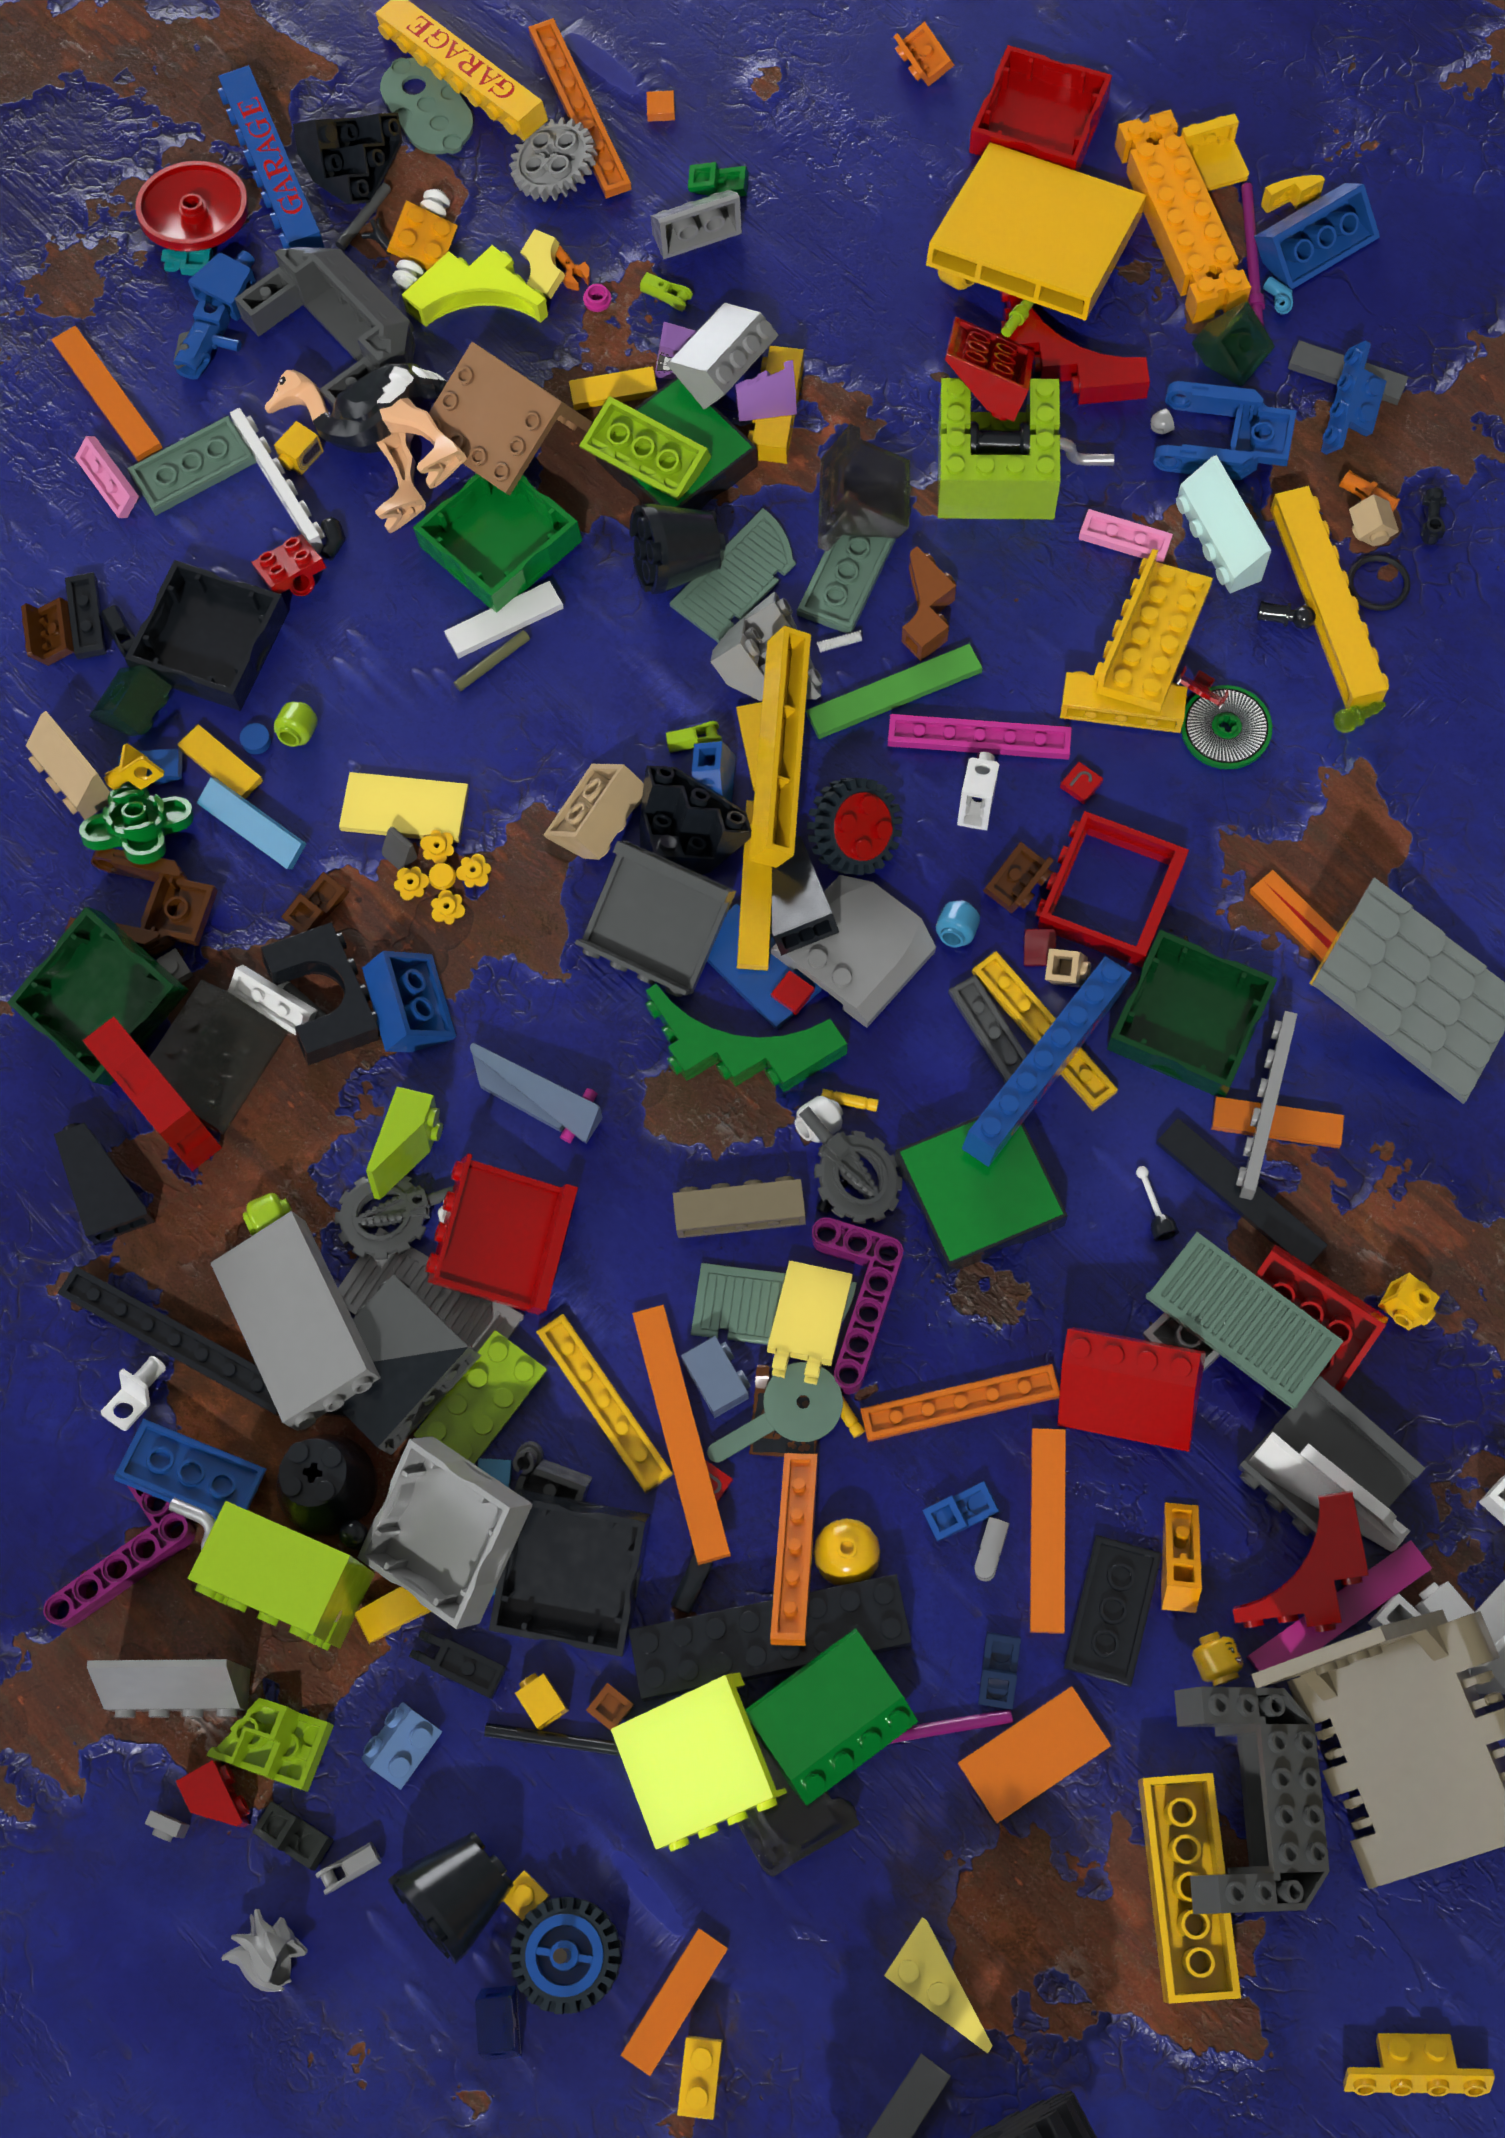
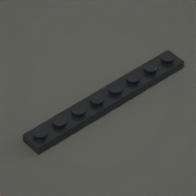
M74 1266L58 1291L60 1296L270 1413L279 1416L256 1365L81 1268Z

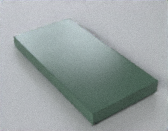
M226 416L127 468L154 515L157 516L257 462L230 417Z
M842 515L799 604L797 616L846 634L853 633L896 541V534Z

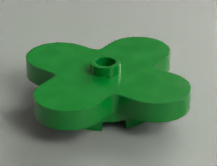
M127 783L109 793V807H104L103 813L93 815L84 820L80 825L79 832L82 843L91 850L99 851L122 847L126 858L130 862L150 864L164 856L166 852L164 836L189 827L194 820L191 803L185 798L177 796L161 798L157 794L153 797L149 795L147 788L140 790L132 783Z

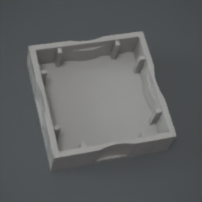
M435 1437L409 1439L391 1479L386 1500L375 1516L357 1558L391 1583L408 1590L420 1604L455 1629L480 1624L533 1504Z

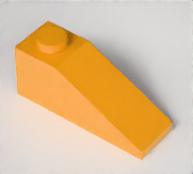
M1165 1502L1161 1569L1162 1610L1196 1613L1202 1590L1199 1506Z

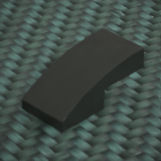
M272 1801L252 1833L276 1849L285 1852L313 1871H316L334 1840Z

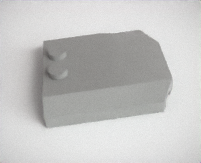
M839 875L824 891L839 933L782 956L777 944H775L771 948V954L794 972L798 969L841 1002L846 1013L868 1028L935 953L936 946L922 918L877 884L871 881Z

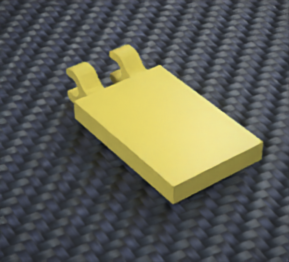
M789 1260L767 1346V1352L775 1354L772 1363V1376L785 1378L789 1358L791 1357L807 1361L804 1382L817 1385L822 1364L832 1366L853 1274Z

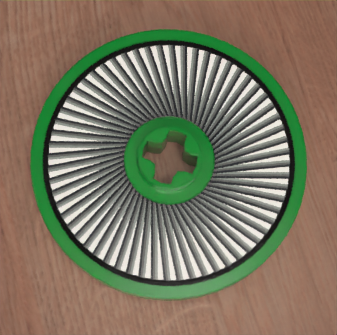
M1231 685L1213 686L1209 690L1220 697H1223L1228 689V697L1219 709L1218 705L1196 694L1185 707L1184 722L1181 728L1183 742L1196 759L1208 766L1218 769L1245 767L1261 757L1269 745L1272 736L1270 713L1264 703L1246 689ZM1225 722L1228 727H1231L1230 732H1226L1225 728L1221 727L1222 723Z

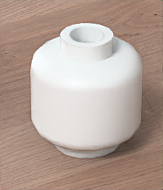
M816 1096L797 1110L795 1127L800 1136L807 1141L811 1140L821 1143L799 1115L808 1106L832 1135L842 1128L841 1116L843 1111L835 1100H830L825 1096Z

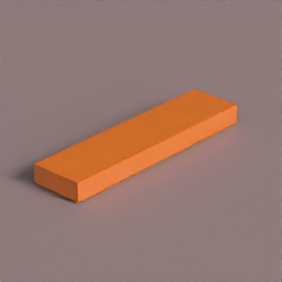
M1216 1096L1211 1130L1254 1136L1256 1127L1250 1126L1254 1108H1260L1261 1103ZM1276 1105L1269 1138L1339 1149L1342 1144L1344 1115Z
M698 1928L620 2056L647 2075H652L727 1952L728 1947Z

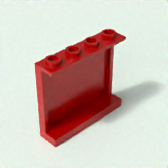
M468 1153L461 1161L455 1162L452 1170L451 1179L455 1180L453 1191H448L444 1199L442 1209L447 1211L444 1223L439 1222L435 1232L434 1241H437L438 1245L435 1254H430L426 1264L425 1272L430 1273L427 1282L539 1315L547 1309L578 1187L565 1184L562 1187L548 1184L471 1160L472 1154Z

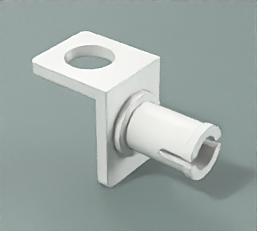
M150 1356L134 1375L122 1368L119 1371L121 1390L101 1410L102 1417L121 1430L127 1431L150 1406L148 1388L166 1371L165 1365L158 1358ZM120 1403H128L133 1407V1412L129 1417L119 1418L114 1414L115 1407Z

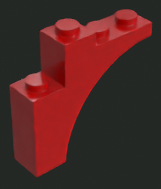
M1352 1490L1318 1495L1319 1520L1317 1532L1304 1562L1295 1574L1274 1592L1253 1602L1234 1606L1233 1615L1235 1623L1243 1622L1244 1628L1258 1627L1264 1625L1263 1619L1276 1617L1278 1623H1287L1299 1620L1298 1614H1305L1307 1627H1315V1632L1335 1630V1623H1342L1334 1580H1341L1342 1585L1362 1583V1576H1369Z

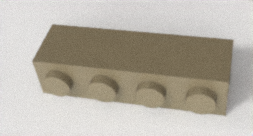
M792 1176L779 1177L775 1179V1182L762 1183V1180H748L740 1186L719 1183L712 1185L711 1189L699 1190L698 1187H684L679 1192L673 1193L678 1238L806 1225L801 1179L794 1180Z

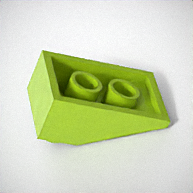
M396 1087L366 1169L375 1199L381 1200L431 1151L434 1141H439L443 1123L439 1121L440 1110L436 1108L434 1095Z

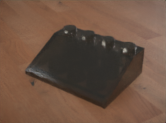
M200 980L149 1059L203 1125L224 1135L288 1032L228 991Z

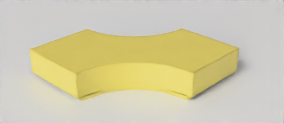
M534 229L520 252L530 263L531 271L527 285L532 289L540 290L545 297L551 299L565 277V274L557 268L555 261L559 242L555 237Z

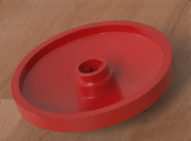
M186 161L170 165L152 175L138 192L135 209L140 227L150 240L167 249L191 252L215 247L234 236L241 229L247 218L249 202L243 182L230 169L207 161Z

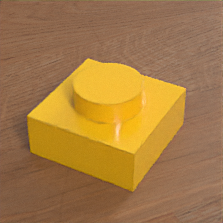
M524 1870L513 1881L514 1886L510 1889L504 1902L523 1921L525 1915L530 1910L545 1902L550 1895Z

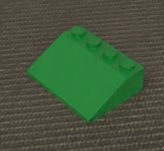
M856 1628L745 1709L750 1724L789 1786L806 1806L918 1722L905 1698Z

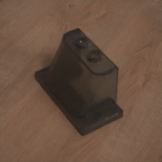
M853 424L848 425L823 455L820 462L818 548L829 551L842 535L899 538L909 528V517L911 515L910 493L912 489L910 485V460L860 439V427Z

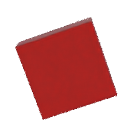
M789 970L773 990L771 997L797 1015L815 992V988Z

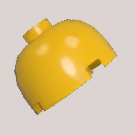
M848 1518L833 1521L824 1527L816 1538L813 1551L815 1564L820 1574L835 1586L869 1580L878 1568L881 1553L878 1538L871 1528L861 1521Z

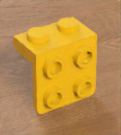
M1235 113L1182 128L1181 136L1183 135L1208 191L1248 179V168L1235 143L1239 124Z

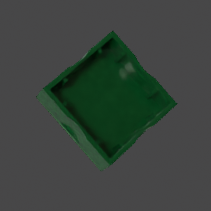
M85 907L60 937L49 957L33 970L7 1003L37 1031L52 1039L62 1054L92 1082L111 1086L115 1080L82 1040L114 1016L137 1045L142 1048L189 990L103 912Z
M1159 930L1142 967L1132 995L1128 998L1111 1035L1107 1050L1209 1094L1225 1098L1277 978L1237 961L1217 957L1201 946Z

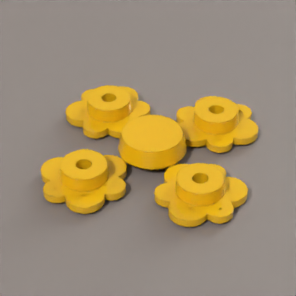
M433 830L430 836H425L420 841V846L424 850L423 857L426 860L432 859L436 864L430 869L429 877L421 873L419 867H412L411 870L401 868L397 872L398 880L395 881L394 887L397 891H400V896L406 901L412 900L414 896L422 897L424 895V888L429 885V882L434 888L443 890L439 893L438 898L431 901L433 908L432 918L436 922L445 921L446 924L451 925L455 922V918L459 919L465 915V908L461 904L463 901L462 897L458 894L453 895L451 891L446 889L455 883L456 876L459 880L464 881L465 886L468 888H472L475 885L479 887L485 886L489 880L487 874L491 872V866L486 863L483 855L474 854L471 859L464 857L461 860L462 866L458 867L455 872L453 867L445 864L447 856L454 854L452 846L454 842L453 836L447 832L441 834L440 831Z

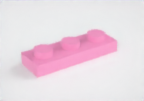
M86 436L75 456L76 461L118 518H128L139 495L95 436Z
M1088 509L1079 533V540L1139 558L1148 559L1152 549L1158 550L1156 562L1164 563L1173 537L1171 533Z

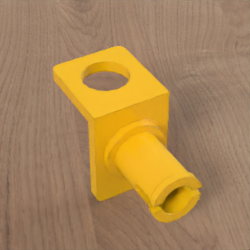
M126 743L122 748L120 765L106 772L104 780L113 790L120 788L121 785L128 781L142 790L163 777L164 770L130 744ZM147 769L152 771V774L147 776Z

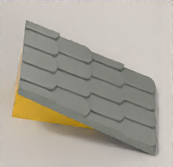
M1374 877L1357 907L1338 932L1309 984L1318 988L1464 1104L1504 1034L1505 982L1486 969L1487 966L1445 936V933L1440 928L1415 911L1410 903Z

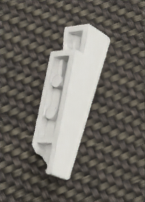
M1272 1432L1248 1461V1464L1262 1476L1318 1509V1495L1352 1490L1361 1534L1391 1552L1397 1549L1410 1532L1409 1529L1396 1520L1397 1516L1388 1507L1309 1443L1300 1453H1297L1278 1435Z

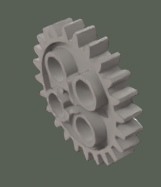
M561 117L558 124H555L554 120L550 119L548 126L545 127L543 124L523 144L515 145L518 153L511 154L514 162L510 163L509 166L512 169L511 176L526 197L531 195L533 200L536 201L541 196L542 200L546 202L549 195H551L554 201H556L559 193L567 197L568 189L571 188L576 192V184L578 182L586 183L583 176L592 175L589 167L596 165V161L593 158L598 155L595 149L596 143L589 130L584 128L581 122L576 124L571 118L566 123L564 118Z

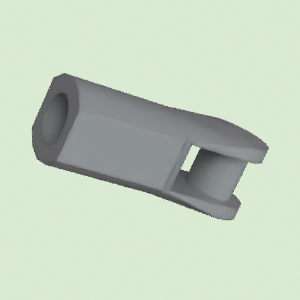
M991 1517L988 1519L975 1563V1574L981 1581H990L995 1576L999 1556H1001L1009 1529V1523Z
M369 1842L320 1870L315 1875L317 1878L321 1877L326 1888L323 1892L327 1895L378 1866L382 1861L374 1844ZM341 1866L346 1877L338 1881L333 1870Z

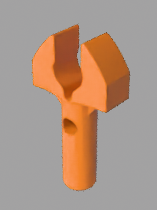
M559 245L555 257L566 270L564 273L565 277L562 280L564 285L571 290L579 291V283L574 278V275L582 277L589 286V266L586 262L580 265L574 264L563 247Z

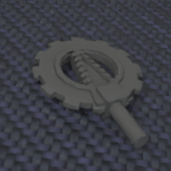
M808 1106L799 1115L823 1143L818 1148V1155L821 1157L820 1163H816L814 1167V1176L819 1178L821 1186L818 1188V1192L822 1200L827 1199L833 1206L831 1211L840 1218H843L844 1215L852 1218V1223L864 1225L868 1219H872L873 1223H876L886 1218L884 1212L888 1209L891 1211L895 1209L899 1202V1199L896 1198L897 1191L902 1190V1177L897 1175L896 1167L898 1166L895 1156L893 1154L890 1156L884 1149L885 1144L878 1138L874 1137L872 1140L865 1137V1132L852 1131V1135L846 1136L844 1132L832 1135ZM860 1157L865 1158L873 1165L877 1172L878 1186L874 1185L875 1182L873 1179L871 1180V1175L867 1173L868 1170L866 1166H863L864 1163L862 1160L860 1161ZM841 1175L842 1179L847 1180L849 1185L852 1184V1187L855 1190L857 1189V1192L863 1194L865 1199L855 1198L846 1192L839 1176Z
M405 1175L386 1194L393 1196L391 1200L388 1199L385 1203L378 1204V1207L374 1206L372 1210L369 1209L365 1211L366 1213H361L363 1207L370 1200L374 1199L369 1179H366V1176L354 1182L356 1187L350 1192L345 1191L339 1200V1204H342L340 1212H335V1225H340L342 1232L338 1236L344 1246L350 1244L354 1247L352 1253L362 1258L366 1254L374 1255L375 1260L388 1259L389 1254L399 1252L401 1255L411 1249L409 1244L415 1238L419 1240L422 1238L427 1229L423 1226L424 1221L429 1219L430 1213H432L431 1206L442 1203L447 1192L453 1191L454 1185L426 1194L420 1185L415 1187L411 1184L413 1179ZM401 1224L396 1230L386 1235L369 1234L364 1230L369 1229V1227L376 1228V1226L383 1227V1225Z

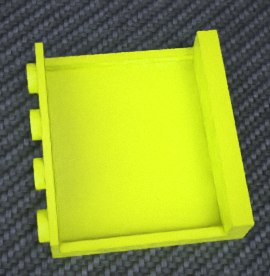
M740 1672L724 1675L611 1729L656 1850L669 1846L672 1852L690 1844L688 1837L698 1833L699 1839L714 1834L719 1831L717 1824L727 1820L730 1826L749 1818L746 1811L756 1807L759 1813L778 1805L776 1798L787 1793L786 1788L776 1790L737 1689L745 1686Z

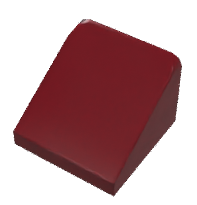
M1025 929L1023 936L1024 966H1047L1049 949H1056V930Z

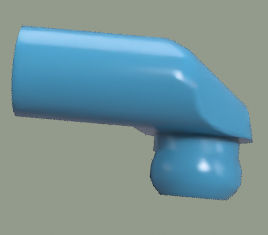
M1272 276L1269 277L1263 289L1274 296L1275 310L1280 314H1286L1293 307V292Z

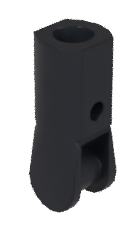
M112 605L102 610L101 617L119 651L125 658L135 639V635L121 609L117 605ZM129 636L131 637L130 639L120 643L121 640Z
M694 1554L685 1572V1576H683L670 1605L688 1615L691 1614L703 1589V1584L712 1569V1562L698 1565L696 1555Z

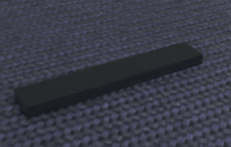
M1179 1118L1157 1140L1156 1144L1274 1245L1276 1244L1308 1266L1327 1247L1323 1240L1258 1185L1252 1200L1240 1198L1241 1186L1236 1185L1239 1169Z

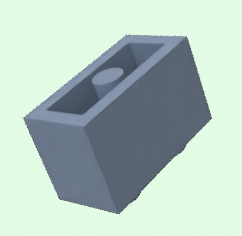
M716 1336L681 1355L683 1364L714 1418L749 1399L746 1389L750 1388L751 1385L742 1370L736 1372L730 1361L735 1358L726 1342L720 1344Z

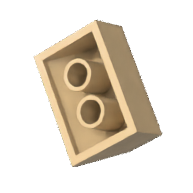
M43 712L26 744V747L32 754L28 760L39 773L44 770L49 777L45 781L56 794L61 791L66 796L62 801L73 815L79 812L84 820H86L109 804L108 795L110 791L99 774L48 712Z
M591 764L544 833V836L583 859L600 860L610 850V844L617 833L621 832L626 826V820L633 809L637 808L642 802L644 783L624 764Z

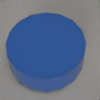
M253 723L243 728L240 733V742L246 752L258 755L268 750L271 745V736L264 725Z

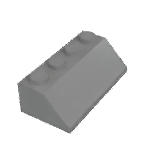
M724 303L668 361L667 365L701 407L706 409L733 387L778 337V333L761 312Z

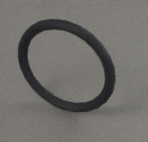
M1370 555L1358 560L1348 573V588L1351 596H1355L1361 606L1370 610L1386 611L1393 609L1407 598L1410 591V577L1407 570L1397 560L1388 556ZM1371 561H1383L1396 567L1404 579V589L1401 596L1392 603L1385 605L1371 604L1362 599L1356 592L1353 582L1356 571L1362 565Z

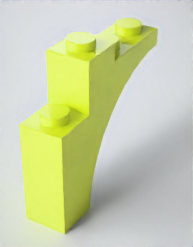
M493 245L470 266L463 258H457L448 251L402 294L406 312L425 327L448 313L474 306H499L514 309L533 317L540 323L548 317L547 300L540 290L532 289L528 286L524 279L514 272V261L511 256L505 251H499Z

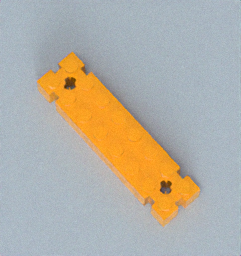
M1170 109L1150 115L1149 122L1143 123L1138 118L1118 124L1115 149L1122 164L1128 162L1126 174L1133 190L1147 195L1143 209L1144 215L1180 296L1187 295L1185 308L1192 324L1214 318L1215 311L1220 309L1223 310L1224 314L1246 309L1251 286L1244 270H1237L1239 259L1183 135L1177 136L1179 126Z

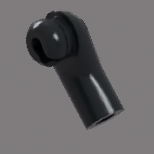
M329 517L321 522V529L325 530L324 533L328 541L320 553L324 558L333 561L344 544L346 537L340 521L334 517Z

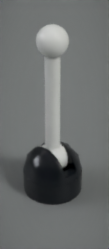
M1145 1166L1138 1167L1136 1175L1142 1179L1156 1216L1151 1222L1153 1238L1155 1241L1168 1240L1179 1233L1176 1222L1169 1215L1161 1213L1147 1177L1149 1175L1148 1168Z

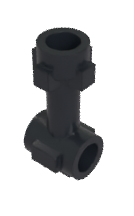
M1439 488L1428 489L1422 505L1428 506L1427 522L1423 523L1420 536L1422 541L1429 545L1437 543L1439 538H1443L1445 533L1444 521L1440 518V507H1445L1446 497H1444V491Z

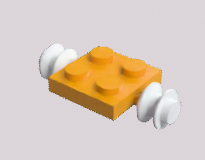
M439 189L426 190L423 195L424 200L420 202L419 206L406 200L386 250L404 259L397 262L396 267L398 270L394 271L392 275L397 286L403 290H407L424 274L422 268L428 271L448 252L458 225L444 219L446 217L445 209L449 208L450 200Z

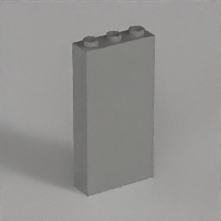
M290 1211L211 1262V1266L282 1423L296 1431L309 1428L316 1422L317 1418L327 1412L339 1409L344 1404V1401L355 1394L369 1390L372 1383L381 1378L306 1221L294 1212Z

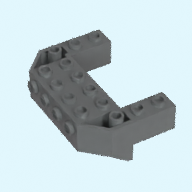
M310 247L278 249L275 251L279 267L234 298L242 320L258 337L304 305L357 361L350 368L320 388L327 410L331 414L338 394L350 384L355 383L373 370L386 364L413 363L416 344L412 333L414 332L412 323L341 249Z
M1201 1686L1174 1690L1177 1727H1215V1736L1237 1737L1249 1867L1227 1868L1228 1874L1190 1876L1193 1914L1306 1910L1330 1872L1315 1724L1285 1688Z

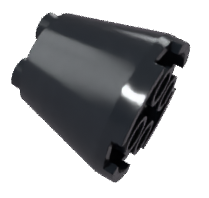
M657 504L637 505L632 510L630 536L634 537V551L636 555L632 559L638 581L644 592L651 591L652 595L661 594L721 568L720 555L721 551L726 549L724 534L718 533L717 517L714 510L706 511Z
M333 1434L318 1435L292 1444L281 1461L276 1483L278 1501L287 1518L300 1529L311 1534L323 1536L336 1535L339 1532L340 1526L347 1520L354 1519L360 1521L363 1516H366L373 1506L378 1487L376 1469L365 1450L349 1438Z
M473 1831L467 1836L465 1835L405 1866L388 1879L390 1887L400 1902L407 1904L406 1907L417 1921L418 1926L447 1959L451 1957L454 1964L458 1963L469 1952L510 1892V1889L514 1886L510 1878L505 1874L507 1871L505 1866L494 1854L491 1857L488 1856L483 1850L485 1845Z

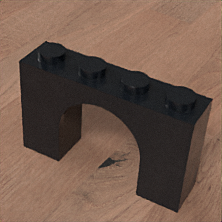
M332 923L261 947L262 961L272 983L279 985L305 975L319 974L336 981L344 992L341 1004L332 1013L295 1026L296 1040L308 1066L378 1040L379 1027L377 1015L374 1010H370L367 1003L370 1001L369 993L364 983L359 985L356 979L358 969L352 957L347 958L344 952L347 949L345 939L341 931L336 933Z

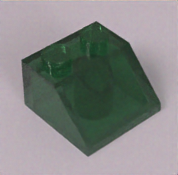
M145 665L120 668L89 717L128 736L145 734L153 725L154 720L152 718L156 711L162 709L169 699L167 694L172 686Z

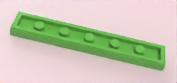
M969 643L806 710L807 717L818 739H821L982 673V666Z

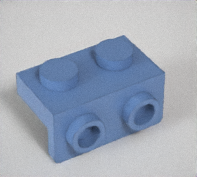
M404 1702L388 1713L384 1722L385 1726L377 1736H373L367 1742L363 1750L364 1755L361 1758L370 1769L400 1790L442 1733L438 1727L415 1712Z

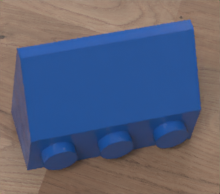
M382 951L362 968L372 1006L377 1015V1024L385 1052L411 1053L456 1038L432 954Z

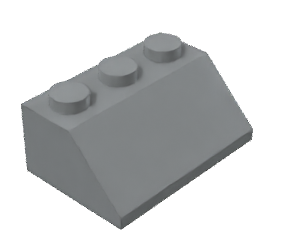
M731 190L714 193L708 197L690 201L669 210H662L650 216L652 234L663 260L742 234L740 197L737 192Z

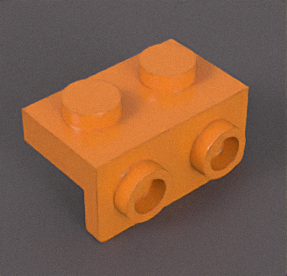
M925 22L904 39L898 33L893 36L899 44L895 48L904 62L909 59L912 64L908 67L917 81L922 78L928 87L954 66V63Z

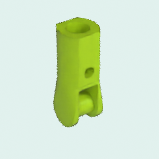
M646 272L640 283L641 292L664 301L679 311L685 309V302L693 296L692 291L688 287L669 282L649 272Z
M709 721L693 727L665 732L669 753L693 749L694 744L722 741V737L717 733V729H719L718 722ZM706 734L705 737L697 738V735Z

